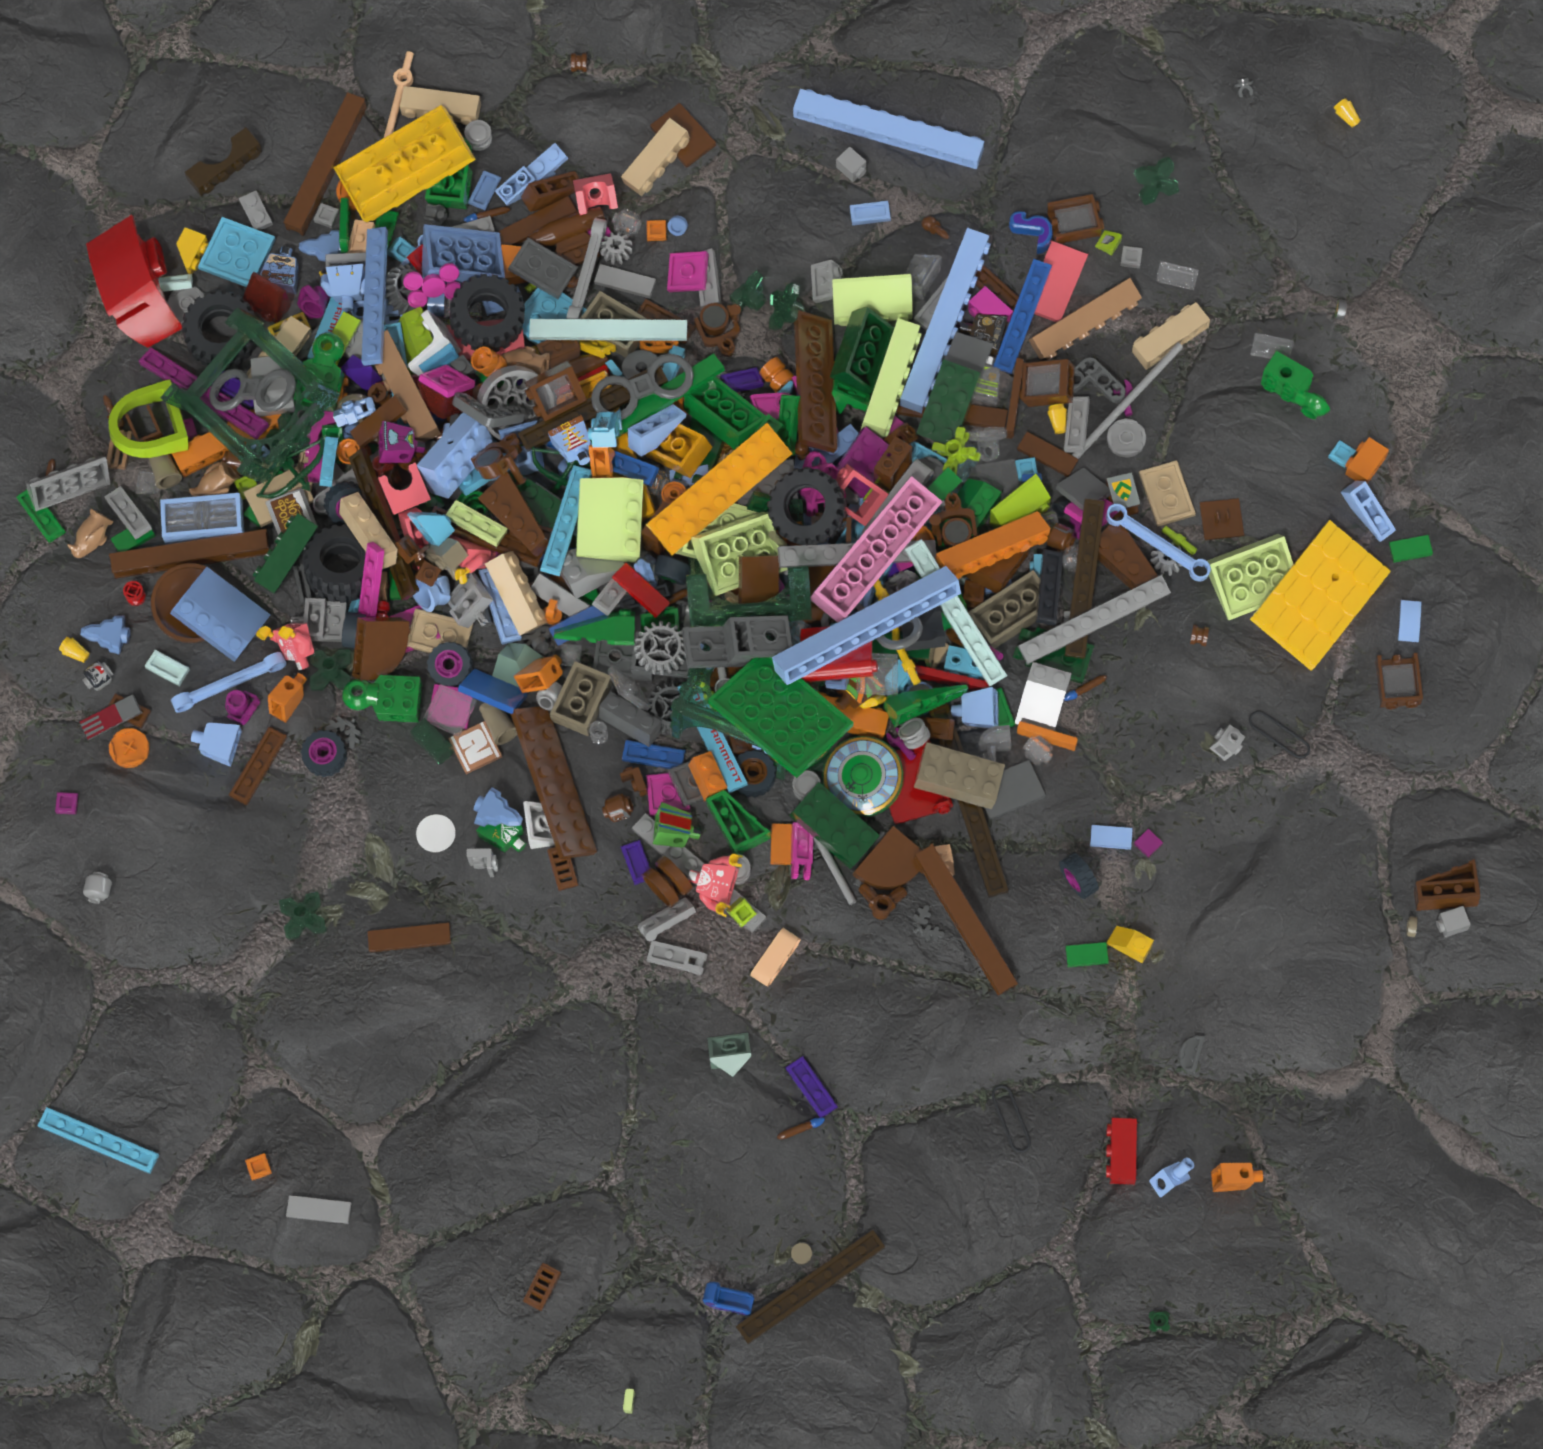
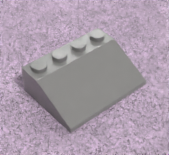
M102 456L92 457L84 463L72 464L64 470L50 472L45 477L31 479L26 483L35 510L38 511L110 485L106 457Z

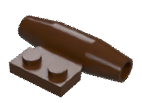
M600 207L587 209L588 213L580 215L579 211L545 224L529 234L528 238L543 247L557 245L556 254L577 266L584 262L591 237L587 232L592 229L594 219L605 220V217Z
M546 340L536 345L540 355L550 354V369L567 361L572 366L577 378L605 365L608 361L606 354L604 358L592 354L580 356V345L577 340ZM563 375L547 384L551 391L554 392L553 390L568 382Z

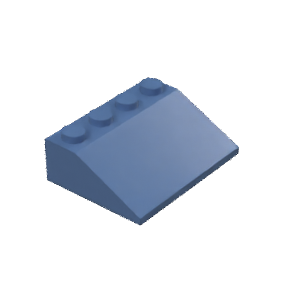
M424 224L423 278L430 274L439 275V270L444 264L452 263L459 270V276L454 281L460 284L463 281L469 282L472 276L480 278L481 274H487V277H492V274L498 275V279L502 280L503 277L505 278L500 233Z
M208 567L203 570L170 613L234 662L256 635L259 628L270 617L268 612Z

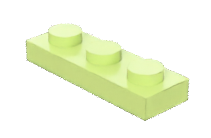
M457 500L446 514L454 524L496 547L507 533L506 527Z

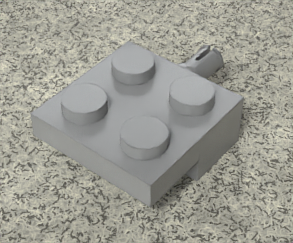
M474 572L468 573V581L464 584L459 583L450 594L451 598L448 604L451 610L449 612L459 626L469 628L476 619L481 626H484L488 623V620L483 615V612L493 599Z
M305 598L303 617L291 616V623H307L311 641L342 642V629L347 613V603L331 602L321 598Z

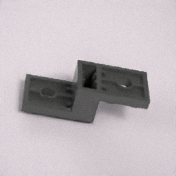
M788 616L729 617L723 626L684 627L682 629L687 668L744 667L752 658L773 657L792 647ZM765 633H772L775 640H768ZM706 643L710 647V651H703L700 644Z
M636 631L635 639H636V638H640V637H639V634H638L639 632H637V631ZM659 635L658 637H660V638H666V637H668V636ZM635 639L634 645L607 644V640L597 641L593 669L614 678L650 682L653 680L652 668L646 671L645 665L640 666V659L635 657L637 653L634 651V646L637 645ZM651 639L645 647L646 654L653 647ZM677 643L673 644V647L669 650L670 652H677ZM658 646V650H660L661 648V650L665 651V646H663V648L662 646ZM612 653H618L621 656L615 662L611 661L609 657ZM663 658L656 659V661H665ZM683 658L684 664H678V670L672 667L671 674L664 670L663 675L691 678L692 668H687L686 658ZM657 670L655 675H660V670Z

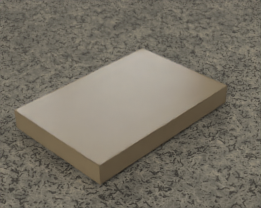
M1177 460L1139 471V476L1157 527L1195 516L1196 513Z
M297 466L294 467L295 470H296L298 473H300L299 470H298V468H297ZM288 470L274 477L263 494L279 491L294 478V475ZM267 481L243 492L261 527L273 522L265 503L271 499L258 498L256 496ZM296 484V486H294L292 490H289L285 494L302 488V484ZM304 490L308 503H313L314 499L310 491Z
M415 608L407 647L431 653L432 649L441 643L455 642L467 648L474 624L466 628L459 626L452 617ZM439 632L441 638L436 639L437 633Z

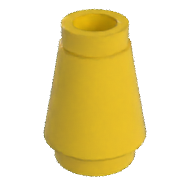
M1346 98L1334 106L1335 113L1352 128L1361 121L1351 101H1348Z
M1064 404L1049 406L1047 414L1055 434L1065 433L1067 409L1064 408Z
M66 637L59 647L63 655L85 663L90 655L73 637Z

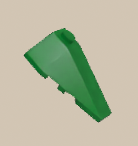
M967 685L908 691L900 694L893 693L886 698L884 708L894 727H897L912 718H916L967 693L968 687Z

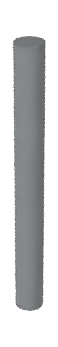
M813 837L849 905L856 903L857 901L831 853Z

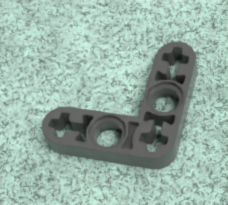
M1086 358L1074 368V376H1079L1081 381L1078 384H1074L1073 395L1091 381L1111 402L1121 403L1125 399L1126 393L1123 385L1096 359ZM1086 365H1089V366H1092V365H1093V368H1094V369H1093V370H1091V369H1088V370H1087ZM1101 376H1106L1109 381L1107 384L1102 385L1098 383V379ZM1059 382L1053 387L1052 394H1058ZM1112 386L1116 392L1120 391V396H1113V391L1110 387Z
M462 392L455 393L452 401L456 408L480 424L491 428L522 423L526 415V410L518 406L489 409L470 395Z

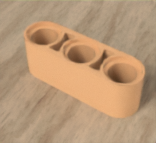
M782 928L758 961L750 976L769 987L793 954L801 939L785 928Z

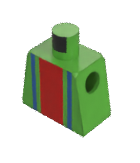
M661 802L655 814L652 844L682 848L685 847L689 838L699 840L701 828L691 826L692 815L690 813Z

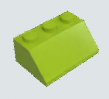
M421 306L404 313L398 321L401 323L407 364L427 348L434 339L431 330H427L422 323L424 319L421 314L424 311ZM408 367V370H409L410 374H411V375H415V373L412 372V371L410 370V368Z
M1037 474L1033 475L991 509L990 525L994 529L1037 511L1044 514L1050 508L1051 497Z

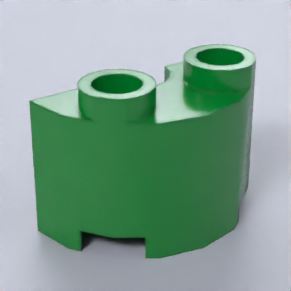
M676 607L666 608L665 612L661 613L657 618L650 612L640 615L641 632H645V626L651 629L652 622L659 626L660 621L663 622V626L670 622L671 628L677 625L678 631H680L679 610Z

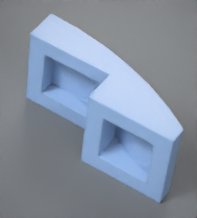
M1401 600L1398 641L1419 642L1420 601Z

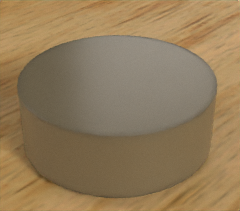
M1410 916L1407 921L1406 935L1408 937H1415L1417 917Z
M798 1243L792 1248L791 1257L795 1263L804 1265L811 1260L812 1250L809 1245Z

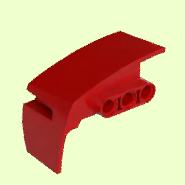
M133 215L128 216L86 244L94 278L105 310L109 316H114L116 324L121 331L136 342L149 348L182 329V323L166 302L158 278L167 274L162 247L155 237L145 242L137 233Z

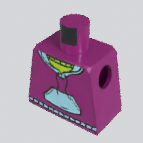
M382 421L379 430V463H409L414 452L424 453L425 441L414 440V430L412 428Z

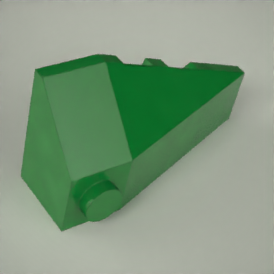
M619 609V612H611L609 616L601 615L554 629V639L579 641L582 638H586V640L592 643L607 640V644L634 645L635 612H631L630 609Z

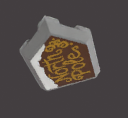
M302 488L265 502L278 535L280 532H286L287 527L285 524L291 515L296 516L297 513L317 525Z

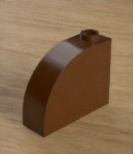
M1030 548L1025 552L1016 553L1008 559H1002L992 566H985L975 573H969L964 576L997 594L1006 587L1029 556Z
M357 617L352 676L361 681L376 680L379 675H388L392 672L405 654L408 635L411 631L410 621L401 617Z
M893 826L855 870L853 876L863 884L865 883L878 890H892L900 886L902 887L909 883L919 872L923 874L914 859L915 854L922 850Z

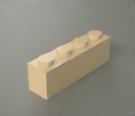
M404 86L400 109L401 114L405 117L415 118L421 117L442 105L447 109L454 122L467 125L471 121L478 120L481 101L478 95Z
M669 118L621 176L624 184L641 196L645 192H649L653 182L664 174L666 166L672 163L680 149L685 148L689 143L690 136L688 131Z
M1196 302L1191 306L1186 305L1178 315L1170 316L1162 326L1154 327L1144 338L1141 336L1135 340L1132 353L1146 370L1159 362L1177 342L1184 345L1209 328L1210 319Z
M290 316L288 320L285 319L279 328L280 332L277 336L274 335L270 339L268 349L262 351L258 358L289 353L290 358H295L311 336V329ZM251 368L247 372L250 379H252Z
M359 492L341 498L339 514L365 552L367 543L374 542L384 550L382 569L396 564L398 549Z
M513 551L501 554L485 563L519 636L530 633L547 623L545 613L540 608L536 600V594L531 590L528 578L523 573L519 565V559Z

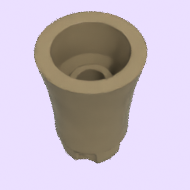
M170 454L148 458L157 488H171L182 480V475L176 468Z
M483 703L480 706L479 710L496 745L505 744L517 736L515 725L505 711L487 703Z

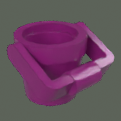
M306 285L300 290L297 305L309 319L321 318L326 311L330 297L321 286H315L312 289L310 285Z
M239 690L230 691L226 696L225 708L228 713L227 718L238 724L245 725L261 700L256 695L245 690L244 692Z

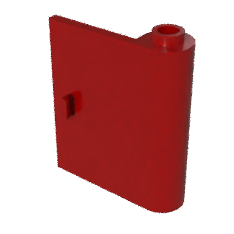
M828 627L801 629L800 642ZM873 640L801 679L805 682L873 677L874 672H878L877 660H873L872 656Z
M926 743L918 748L911 749L916 755L913 760H909L902 750L895 751L900 758L904 771V782L900 795L889 807L895 825L936 813L940 815L946 814L953 807L950 797L914 788L922 751Z

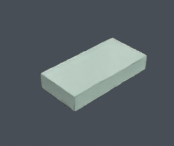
M192 274L158 278L162 292L189 289L193 285Z
M154 650L145 664L146 669L179 687L190 671L189 667L157 650Z

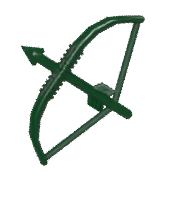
M321 437L320 440L286 457L281 452H278L277 456L281 461L256 496L258 498L273 499L292 490L298 483L302 484V489L310 491V483H306L304 477L308 476L320 462L324 452V438ZM320 443V449L315 459L309 466H306L304 470L302 469L298 473L293 467L294 461L291 457ZM280 467L284 471L290 470L294 475V478L279 491L263 494Z
M532 446L534 465L548 479L557 482L555 487L550 489V492L557 495L561 485L567 487L568 479L566 477L573 468V465L578 466L579 462L577 460L573 462L566 461L568 466L562 476H559L541 466L536 459L535 451L560 454V452ZM588 463L585 464L589 469H591V466Z

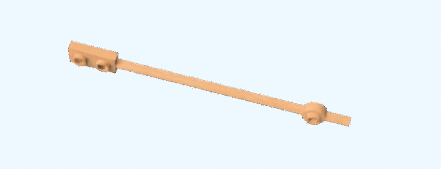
M410 51L406 52L403 67L398 69L393 75L397 89L384 138L394 131L404 86L410 87L414 80L410 71L414 53ZM354 221L348 253H366L367 229L374 228V222Z

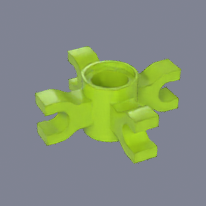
M957 427L955 439L948 441L946 445L934 442L932 450L937 451L936 453L940 456H948L943 470L949 467L955 474L957 473L958 464L964 463L967 459L979 461L981 456L979 452H976V448L964 447L970 434L965 432L966 429L963 427Z

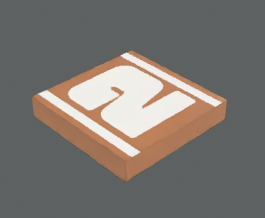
M485 721L448 738L465 774L502 758Z

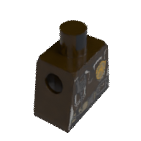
M976 314L973 324L961 323L959 333L993 343L990 355L997 357L1006 330L1007 317Z

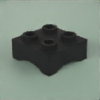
M937 606L918 616L923 626L922 634L916 643L905 648V651L946 647L941 607ZM911 622L901 625L903 639L910 636L913 632L914 625Z

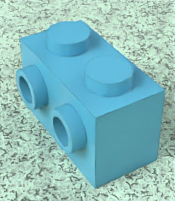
M949 645L944 671L984 680L967 650Z

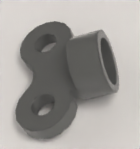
M539 627L533 635L522 636L518 643L532 647L539 654L546 652L549 647L546 639L551 636L549 627Z

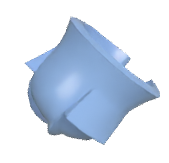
M439 574L432 587L415 578L419 592L413 595V598L423 610L432 612L437 605H445L449 602L451 596L447 576Z

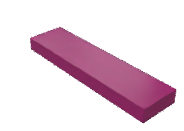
M374 542L367 543L358 613L366 614V617H376L384 559V550Z

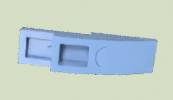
M554 143L526 168L523 166L497 188L495 192L508 206L521 199L528 183L554 176L556 174L554 171L568 160V157Z

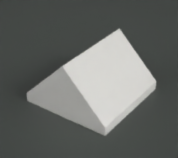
M523 802L530 848L555 846L541 803Z

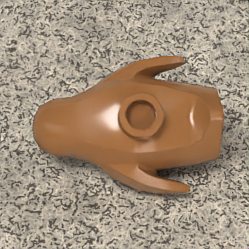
M526 346L524 349H516L501 355L506 359L507 366H523L533 370L538 375L549 369L550 354L538 355L532 347Z
M218 462L211 465L201 478L199 485L196 488H190L189 491L192 497L227 494L231 484L238 480L240 476L229 464Z
M90 509L89 517L83 521L76 533V542L74 544H67L73 556L82 558L95 550L99 545L102 546L107 539L105 535L108 525H112L113 521L96 510Z

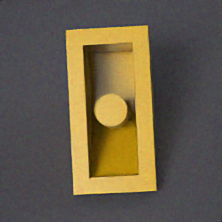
M1116 926L1107 941V945L1143 964L1153 946L1154 940L1136 930Z

